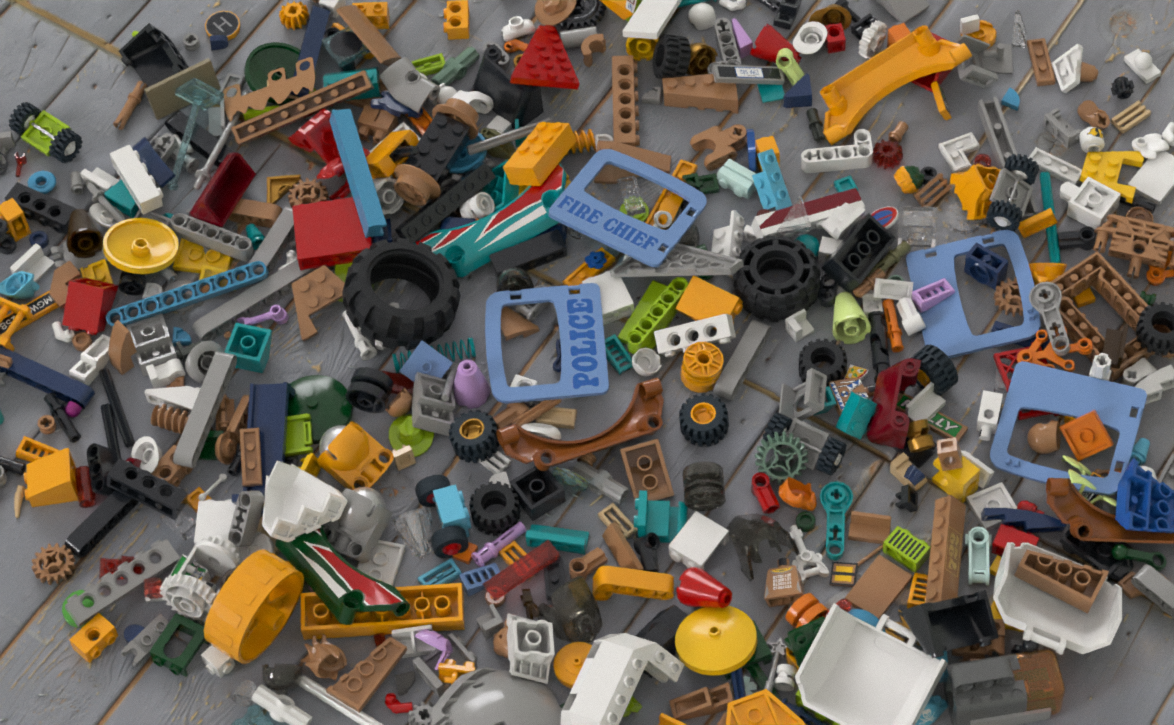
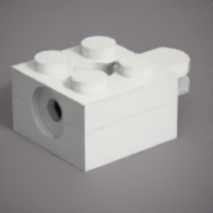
M1087 177L1080 188L1070 182L1063 183L1059 193V197L1068 202L1067 215L1086 226L1092 227L1094 230L1108 221L1106 217L1116 211L1119 207L1121 195L1119 192L1090 177Z

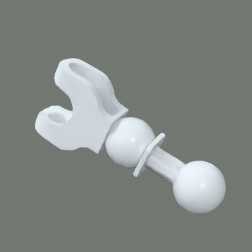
M420 73L422 77L428 79L424 74ZM445 83L439 85L440 93L433 100V104L436 105L437 103L445 104L450 98H457L471 105L476 112L487 114L493 109V100L489 96L478 91L465 92L460 90L457 92L453 87L445 86Z

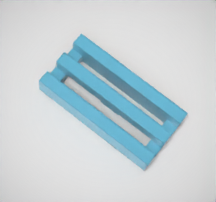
M450 558L418 577V582L421 585L449 584L458 579L462 572L453 559ZM452 566V568L448 569L447 571L441 572L447 569L448 567ZM436 575L435 578L431 579V580L428 581V582H425L426 580H428V579H430L431 577H433V576Z

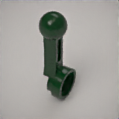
M1122 544L1115 545L1112 549V555L1116 560L1129 559L1145 562V564L1150 565L1158 572L1162 571L1167 564L1165 556L1160 552L1149 553L1129 549ZM1153 557H1158L1161 560V565H1156Z

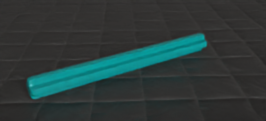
M1041 172L1040 184L1043 209L1045 211L1051 208L1055 215L1050 173ZM1054 224L1046 228L1050 263H1061L1057 226Z

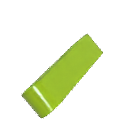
M677 277L673 279L628 333L627 346L631 354H635L641 348H647L655 338L654 331L661 330L676 313L677 310L675 308L688 286V281L685 278Z

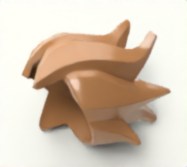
M325 635L322 636L321 644L316 641V636H313L312 646L307 643L304 644L309 656L300 661L305 662L304 665L310 667L315 676L330 678L336 681L338 671L347 666L344 652L336 645L329 643Z

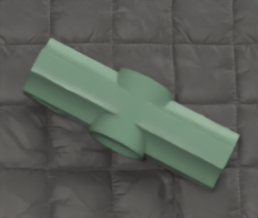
M471 46L467 47L456 58L450 57L445 62L444 68L431 81L438 86L442 83L448 86L455 79H462L466 75L467 69L480 58L478 52Z

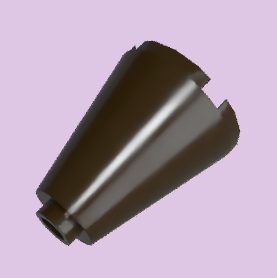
M76 209L71 212L69 218L67 249L77 258L95 256V253L103 248V235L86 210Z

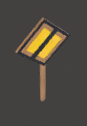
M883 544L857 563L832 562L830 585L854 587L856 584L857 568L882 550Z

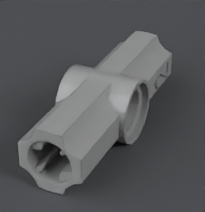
M579 461L574 465L572 473L584 479L583 482L587 484L593 493L597 495L603 494L619 504L626 500L629 488L615 481L607 471L603 469L597 470L583 461Z

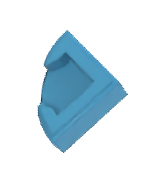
M1009 88L1002 98L1001 104L1018 111L1020 104L1019 95L1014 89Z
M173 327V346H177L176 342L180 341L182 346L192 344L191 337L182 328Z

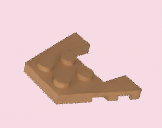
M325 265L292 283L300 334L303 341L318 334L310 316L343 298L342 291L345 283Z

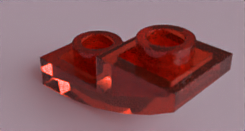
M121 556V559L100 558L99 579L108 572L113 574L118 570L117 567L125 561L130 563L135 558L133 556ZM134 567V573L140 575L141 567Z

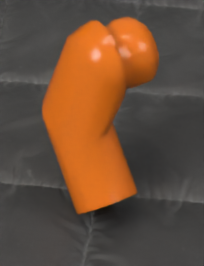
M514 39L506 42L504 49L508 53L519 50L524 52L528 44Z

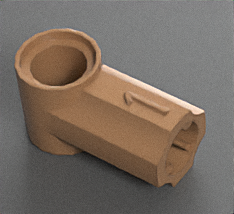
M524 402L509 403L507 408L494 416L493 419L496 422L497 428L501 429L510 426L514 419L530 408Z
M597 547L585 556L574 558L570 561L569 574L573 582H584L587 575L608 563V559L602 549Z

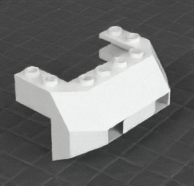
M627 633L609 634L594 640L561 711V725H619L644 670L661 683H667L668 679L677 682L685 664L656 642Z

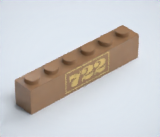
M952 495L935 500L925 603H934L958 597L966 505Z

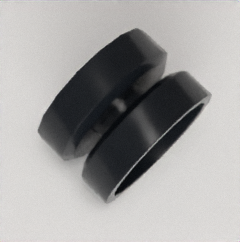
M369 367L355 369L351 378V384L345 394L346 400L359 410L369 413H380L387 406L388 397L394 386L393 380L377 369Z

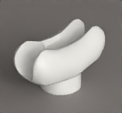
M515 16L509 20L508 25L502 28L501 35L504 41L508 42L524 35L533 34L536 29L530 19H522L519 16Z

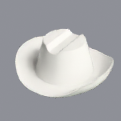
M527 423L521 426L528 432L543 438H553L556 440L562 438L560 431L552 425Z

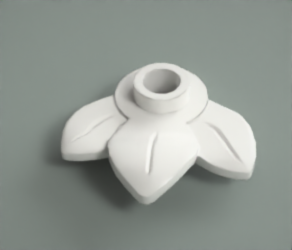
M1156 133L1147 134L1132 141L1133 150L1139 151L1143 157L1148 159H1156V152L1169 149L1168 143L1162 140V135Z

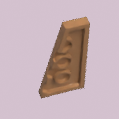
M389 637L374 649L369 657L357 663L356 667L348 674L345 673L341 676L336 684L330 685L326 692L360 713L406 653L407 646Z

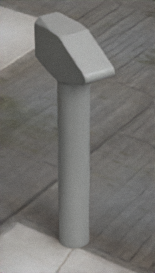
M452 363L444 374L448 375L441 396V400L444 402L449 400L458 363Z

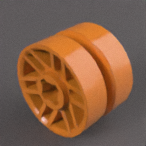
M807 593L793 603L787 611L785 619L793 627L798 628L820 617L825 618L829 610L822 603H819V600L812 593Z

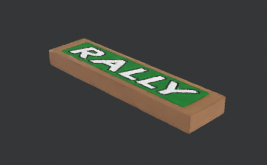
M899 393L895 411L905 413V407L913 397L906 393ZM939 411L928 421L931 431L946 439L957 437L958 444L968 431L967 426Z

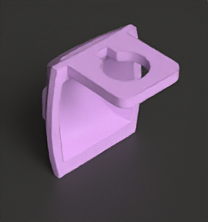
M422 630L415 637L443 651L435 667V670L439 671V663H444L453 653L451 642L436 631Z

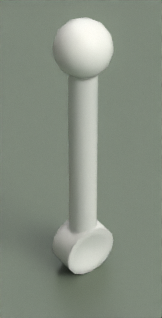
M220 474L219 479L207 491L199 494V500L204 501L206 496L217 485L225 482L227 479L226 474Z

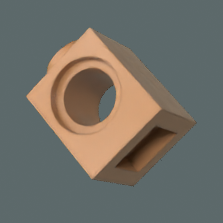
M957 437L937 440V454L942 470L963 468L962 453Z

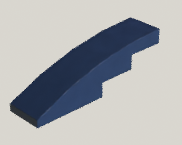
M984 508L981 512L982 521L1001 520L1002 524L1006 526H1022L1025 533L1063 532L1067 526L1059 519L1028 510Z

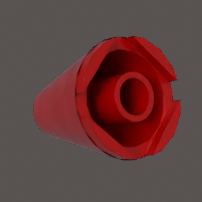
M768 23L763 27L754 42L756 43V48H752L750 51V55L755 58L776 63L778 52L783 48H788L793 52V57L798 64L802 59L800 53L794 49L793 45ZM787 57L780 58L782 61L789 60Z
M690 567L679 578L681 583L680 587L677 586L676 589L677 598L685 606L725 608L732 601L731 590L702 568Z

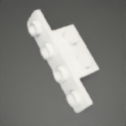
M736 210L731 211L729 226L714 230L711 252L739 258L745 221Z

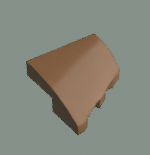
M506 306L502 309L501 333L506 341L519 335H523L525 338L540 332L537 325L529 322L514 310Z

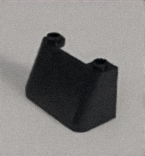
M150 23L119 50L122 62L126 66H132L143 83L148 87L189 68L172 40Z
M493 44L484 52L473 85L474 91L489 96L493 100L492 110L509 121L512 128L515 129V119H519L520 127H524L544 112L541 86L510 83L511 76L498 63L502 58V51Z
M986 590L939 602H928L902 610L903 618L926 655H931L932 658L944 656L943 652L970 645L988 646L992 644L991 640L999 638Z

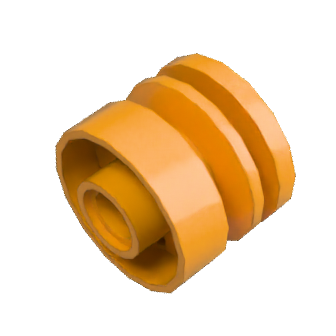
M696 342L685 350L680 371L681 381L684 386L697 393H706L714 389L721 375L724 363L723 354L720 349L708 342Z

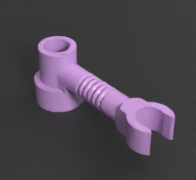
M276 304L270 308V312L251 318L240 317L237 321L238 323L252 326L272 319L277 324L282 325L288 321L289 315L285 309Z

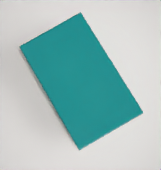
M757 84L764 104L777 103L784 99L785 93L782 85Z

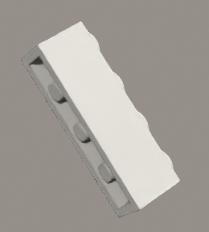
M127 145L111 152L112 165L142 214L144 215L162 207L161 198H164L160 188H156L153 176L148 175L145 163L139 161L140 156L137 150L133 151L131 146Z

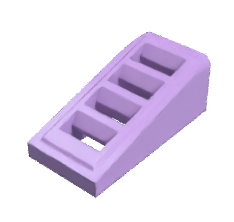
M734 18L732 19V31L739 56L744 58L750 55L753 42L737 19Z
M943 278L913 291L911 299L915 307L922 313L954 294L955 290Z

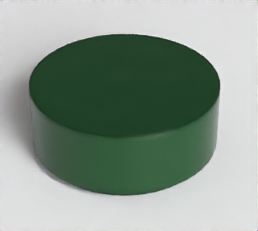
M805 511L797 515L796 525L798 529H801L802 532H810L814 529L816 519L812 513Z

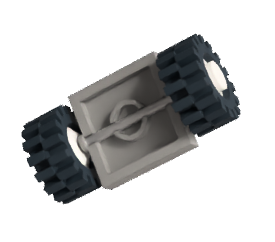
M1012 154V156L1007 158L1004 168L999 172L989 199L992 203L986 215L987 223L991 227H995V230L1001 229L1015 232L1024 216L1033 191L1031 185L1032 183L1034 184L1039 171L1037 162L1032 161L1033 158L1031 157L1028 159L1027 155L1022 157L1021 154L1017 156Z
M776 412L771 417L770 422H768L767 428H765L763 440L768 441V434L772 438L775 437L774 432H778V435L782 436V432L785 431L786 437L790 433L794 435L793 439L799 437L800 443L805 444L804 449L808 452V455L805 456L808 458V462L803 464L812 470L817 469L831 476L836 472L839 464L842 462V457L845 455V443L830 437V433L800 419L794 418L792 420ZM778 445L782 449L790 447L788 445ZM797 454L793 455L791 460L796 462Z

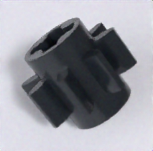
M1118 77L1114 80V83H1111L1112 95H1117L1119 99H1127L1131 96V93H1134L1133 80L1128 81V77Z

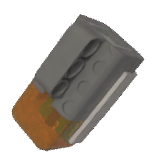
M1050 649L948 664L944 671L943 688L952 725H1019L1048 720L1050 715L1057 714L1063 705L1065 685L1057 656Z

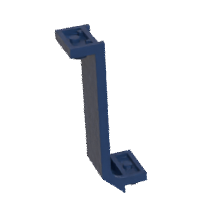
M288 382L278 384L250 383L247 429H260L263 486L243 487V491H260L265 496L266 475L270 476L276 461L285 463L288 399L295 397V389ZM232 494V503L235 505L239 494Z

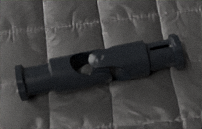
M873 311L868 314V320L871 325L869 335L872 365L876 375L874 377L875 383L878 374L890 367L887 331L884 326L885 314L882 311Z

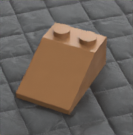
M658 439L620 449L634 500L639 498V490L647 491L648 500L652 501L674 496Z

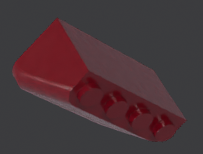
M240 153L227 154L193 205L189 216L223 228L256 175Z

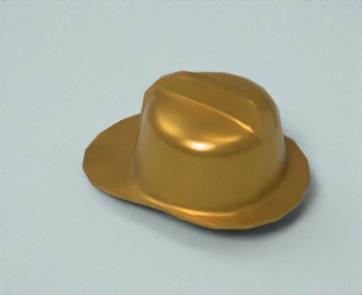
M832 4L815 11L810 16L809 22H819L824 26L841 23L843 30H846L851 24L852 17L847 9L840 5Z

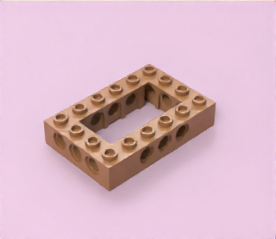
M1098 251L1051 281L1061 290L1062 299L1059 311L1063 324L1067 328V336L1073 343H1077L1081 338H1088L1092 341L1093 351L1085 355L1092 364L1095 355L1102 353L1105 338L1098 332V328L1094 327L1085 318L1086 315L1073 305L1071 299L1093 286L1135 332L1141 312L1148 306ZM1046 293L1043 294L1044 299L1048 298ZM1153 325L1154 329L1158 332H1171L1170 329L1164 325ZM1136 336V338L1125 344L1120 369L1110 367L1112 371L1109 381H1115L1123 375L1127 368L1142 358H1149L1155 352L1151 351L1149 353L1146 347L1142 348L1140 346L1141 342L1137 341ZM1082 343V344H1081L1082 347H1085V346L1088 345V343Z

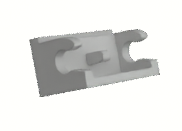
M1056 108L1044 115L1043 127L1068 149L1080 141L1079 135L1082 130H1075L1059 114L1060 110Z

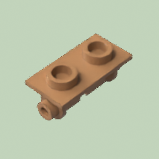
M224 394L216 414V431L226 432L235 413L234 399H229L226 394Z

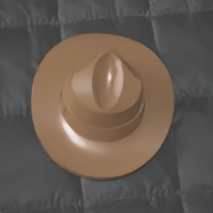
M537 0L535 15L539 22L545 26L557 25L573 12L577 0Z

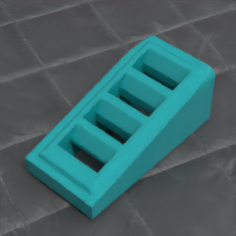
M613 334L606 338V359L620 375L632 368V358L617 336ZM609 346H614L612 349L608 350ZM618 350V353L612 356L611 353ZM621 355L623 356V358L620 359L619 361H616V360H615L616 358L620 357ZM625 361L628 362V364L623 367L619 366V364Z

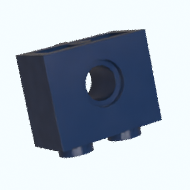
M976 242L966 254L964 273L996 290V286H1000L1001 281L1006 279L1008 260Z

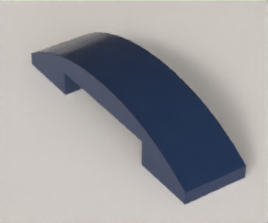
M145 136L132 147L133 151L137 150L140 156L139 161L145 163L150 175L153 176L162 188L176 176Z

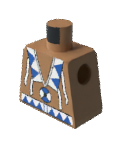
M858 377L828 382V386H830L836 401L834 407L839 417L851 391L868 399L874 396V384L864 387Z

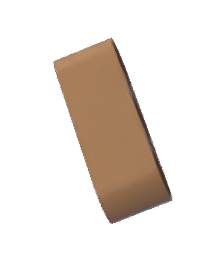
M240 199L228 219L236 223L255 224L256 226L272 228L283 210L276 204Z

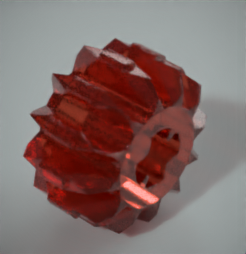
M882 139L881 143L876 142L873 148V163H877L878 168L883 166L885 170L887 167L893 170L894 165L899 166L900 161L903 159L902 146L898 145L897 141L891 142V139L888 141Z

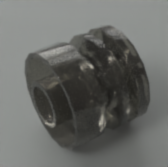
M703 461L692 463L683 469L684 501L689 509L710 511L723 506L726 502L725 487L723 485L724 476L723 468L719 464Z

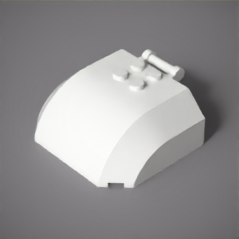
M1007 542L997 570L993 599L1005 624L1023 630V640L1034 641L1056 650V653L1061 655L1065 648L1085 654L1111 645L1122 621V587L1118 584L1112 586L1107 582V576L1087 614L1014 576L1026 550L1050 555L1054 559L1062 561L1064 559L1072 560L1029 543H1021L1020 547H1016L1013 542ZM1072 561L1073 564H1077V565H1080V566H1084V565H1082V564H1080V563H1077V562H1075V561Z
M833 603L798 669L795 679L800 690L803 705L840 725H915L928 704L948 663L944 659L932 658L930 655H926V653L914 648L917 639L912 631L890 620L889 616L883 614L875 628ZM886 626L909 638L907 644L883 632L884 627Z

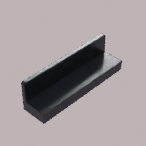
M556 229L490 254L489 258L495 268V277L500 282L567 256V246L559 230Z

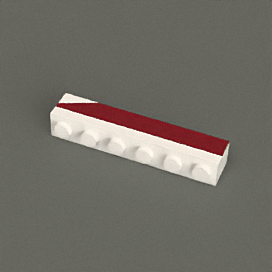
M857 188L755 216L751 226L757 239L761 238L763 240L770 235H775V237H782L783 235L792 237L798 233L805 234L815 228L822 229V223L833 214L835 208L841 207L844 203H848L854 210L860 205L865 208V205Z

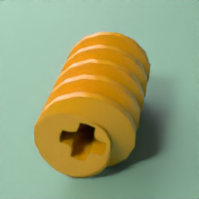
M588 129L587 134L584 130H581L580 135H578L577 131H573L577 140L571 147L573 154L576 153L577 148L580 153H583V148L590 152L591 147H593L596 151L595 138L591 129Z

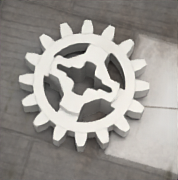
M875 20L874 23H871L870 28H866L863 31L862 38L859 41L860 50L858 52L861 56L870 59L876 51H880L886 38L887 26L885 23Z

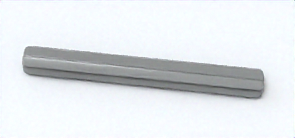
M547 118L539 122L552 123V120L550 118ZM539 122L468 145L466 147L469 155H473L526 137Z

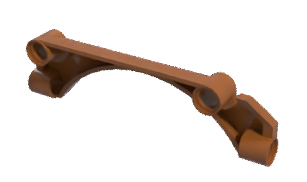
M657 377L638 383L631 402L621 418L605 431L592 437L574 441L551 440L532 434L519 425L513 424L497 429L498 441L505 455L525 464L534 461L537 469L546 471L550 467L646 435H654L663 424L661 418L664 403L661 395L663 392L662 384ZM648 421H652L655 424V428L650 427ZM542 456L547 457L548 460H549V463H547V464L544 463V462L541 460V457H542Z
M1070 478L1047 479L1046 503L1062 523L1070 524V533L1073 537L1082 541L1174 544V533L1126 530L1115 520L1116 515L1107 513L1086 500L1074 484L1071 483ZM1081 526H1084V527H1085L1084 533H1083L1082 535H1079V534H1078L1079 528H1080Z

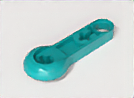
M838 481L826 484L820 492V501L827 513L826 555L834 561L841 559L844 554L845 514L853 500V492L850 487ZM835 493H838L839 499L837 500L834 499ZM834 529L838 531L837 540H833ZM837 546L841 551L838 554H832L829 549Z

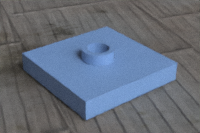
M421 340L400 369V372L413 382L417 372L442 379L453 362Z

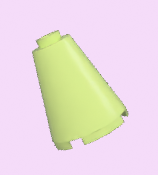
M839 293L834 301L833 336L837 341H844V344H855L863 341L865 335L871 331L870 322L851 293Z

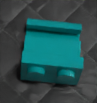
M639 490V498H635V510H638V515H634V527L638 528V538L653 532L659 537L660 543H671L687 523L688 505L685 502L679 501L678 507H670V501L648 500L647 491Z

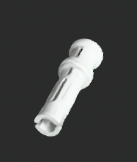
M345 310L342 316L355 338L354 344L356 348H359L361 358L363 360L372 359L377 354L376 348L372 346L370 340L361 334L360 327L355 328L346 314L347 310Z

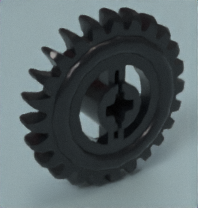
M577 0L573 12L564 21L559 23L561 29L565 25H567V30H570L571 26L574 29H577L578 26L584 28V25L591 27V22L597 26V20L602 21V16H605L606 5L600 0H587L590 3L587 10L584 0Z

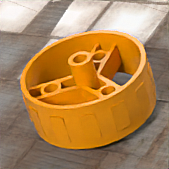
M265 549L252 553L234 570L216 596L205 621L204 637L206 641L242 664L250 663L258 658L273 643L291 617L302 593L304 584L303 574L295 569L296 567Z

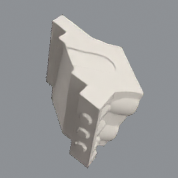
M508 613L506 625L508 626L507 645L510 673L521 678L548 684L550 664L555 655L552 622L545 620L534 621Z

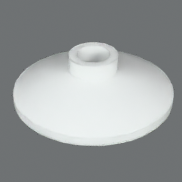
M95 203L90 207L89 214L99 225L111 228L117 223L101 203ZM115 208L118 211V213L125 219L122 212Z

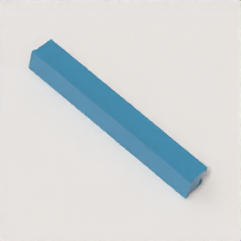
M332 109L329 122L365 238L383 236L382 227H386L387 224L351 109Z

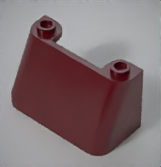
M907 358L878 374L873 402L877 403L874 415L868 423L866 432L870 442L904 449L909 418L905 413L895 411L899 393L904 394L908 387L916 386L921 360Z

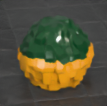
M912 165L902 166L894 174V178L904 194H913L919 191L925 177L918 167Z

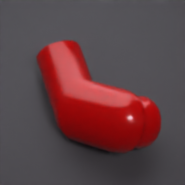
M389 693L385 696V704L393 713L399 714L413 711L412 702L401 703L396 699L394 693Z

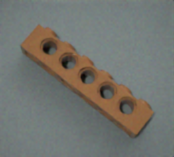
M633 55L612 56L614 141L635 147L640 146V137L636 135V131H639V120H635V116H639V106H635V102H638V91H635V88L638 87V77H634V73H638L637 62H634Z

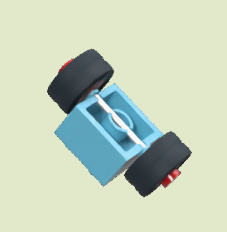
M431 475L420 480L415 486L418 501L424 507L436 506L442 529L436 531L431 537V544L435 555L439 558L454 557L453 555L466 551L469 546L467 537H470L468 529L472 527L468 509L464 504L462 491L457 490L456 484L450 486L449 479L444 475Z

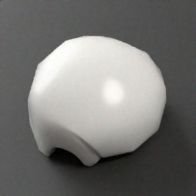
M698 3L689 10L688 19L691 24L695 25L696 29L706 30L713 27L716 21V14L711 5Z
M649 348L637 350L632 357L633 369L644 377L654 375L662 366L660 364V356Z

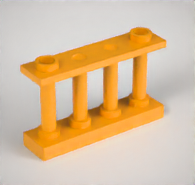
M0 297V324L9 311L17 314L4 335L1 334L0 346L13 351L15 348L10 342L11 336L24 317L32 321L35 317L30 312L31 309L24 304L18 305Z

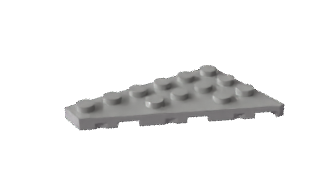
M678 243L659 267H650L629 257L610 269L611 277L732 275L744 267L742 259ZM662 246L659 251L664 253L667 248Z

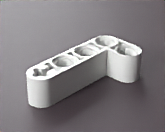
M865 129L857 130L854 133V145L804 150L801 154V169L806 173L860 169L871 166L873 147L870 132Z

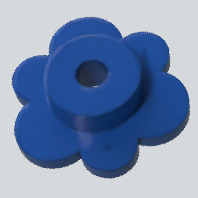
M592 251L590 255L585 257V262L589 268L601 269L607 261L604 253L601 251Z

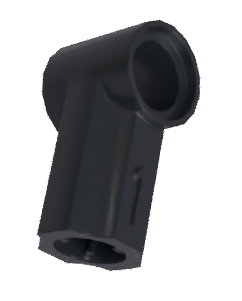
M1090 226L1082 227L1079 231L1058 232L1059 249L1081 248L1088 251L1093 249L1095 245L1096 233Z
M653 532L637 538L634 541V549L640 555L641 565L644 568L643 571L659 573L656 549L660 547V539Z

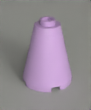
M464 360L458 365L453 384L455 402L460 406H467L469 409L482 406L486 403L491 392L488 381L474 361Z

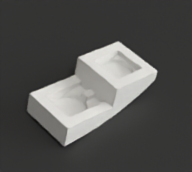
M870 290L862 297L863 312L867 318L870 312H883L882 298L873 297L874 290Z

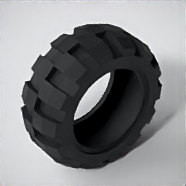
M396 238L391 243H388L385 239L372 244L370 249L365 248L361 251L348 268L342 291L343 304L345 309H347L346 314L355 328L360 327L361 334L371 342L376 339L383 343L382 347L394 350L397 346H405L406 350L416 349L421 340L429 345L441 338L443 333L450 329L455 319L461 297L459 292L460 284L454 269H450L449 261L441 253L437 255L433 253L431 246L420 241L418 245L409 243V239ZM385 279H403L419 286L428 295L431 304L415 310L399 309L382 301L374 292L372 285Z

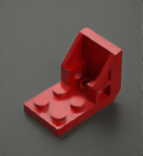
M324 108L288 138L292 144L310 153L315 150L326 164L340 156L329 122L331 112ZM345 170L337 174L338 178L345 173Z

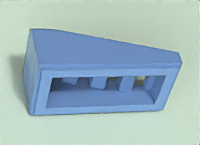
M496 563L459 575L460 582L468 597L504 581V577ZM490 571H494L497 577L493 578ZM487 574L489 579L485 580L483 575ZM479 577L481 582H478L476 578Z

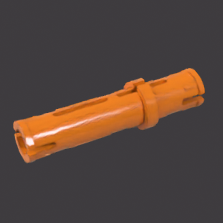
M886 299L882 302L888 328L887 337L890 339L891 350L898 353L904 349L901 339L902 330L898 325L894 300Z

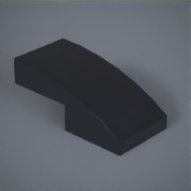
M782 0L773 26L790 30L802 0Z

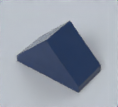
M808 73L784 94L785 108L812 106V90Z

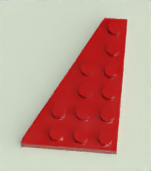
M551 25L538 26L511 75L510 83L578 90L579 80L556 27Z

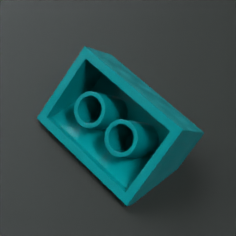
M378 67L328 73L323 76V85L326 87L365 70L374 89L346 101L381 96Z
M508 159L491 170L496 177L482 189V192L487 193L493 199L495 204L494 212L510 203L519 195V185H511L503 169Z

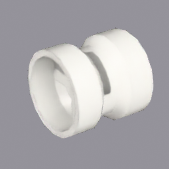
M789 664L778 665L776 670L778 676L775 678L774 687L780 691H793L795 686L793 679L797 673L796 667Z

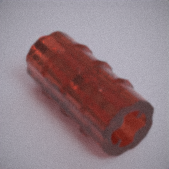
M80 466L75 469L79 506L82 508L93 507L96 505V495L91 488L88 466Z

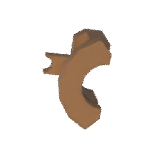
M603 34L590 35L581 44V53L584 57L583 62L589 68L593 63L592 54L595 52L604 53L606 51V40Z

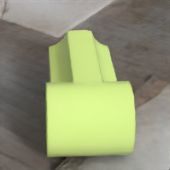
M783 48L778 52L776 58L777 67L784 72L790 83L795 85L805 75L794 59L793 52L790 49ZM787 57L789 60L782 61L780 58Z

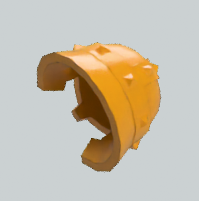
M1029 263L1034 285L1053 281L1065 272L1067 264Z

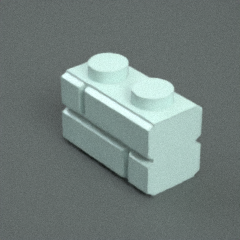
M728 159L717 173L718 184L724 189L732 190L738 197L749 199L753 192L757 190L752 177L756 173L731 159Z

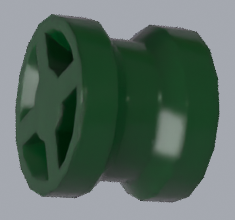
M1141 291L1140 297L1152 307L1157 294L1153 293L1150 295L1145 291Z

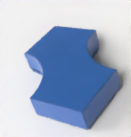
M746 129L749 170L756 171L754 130Z

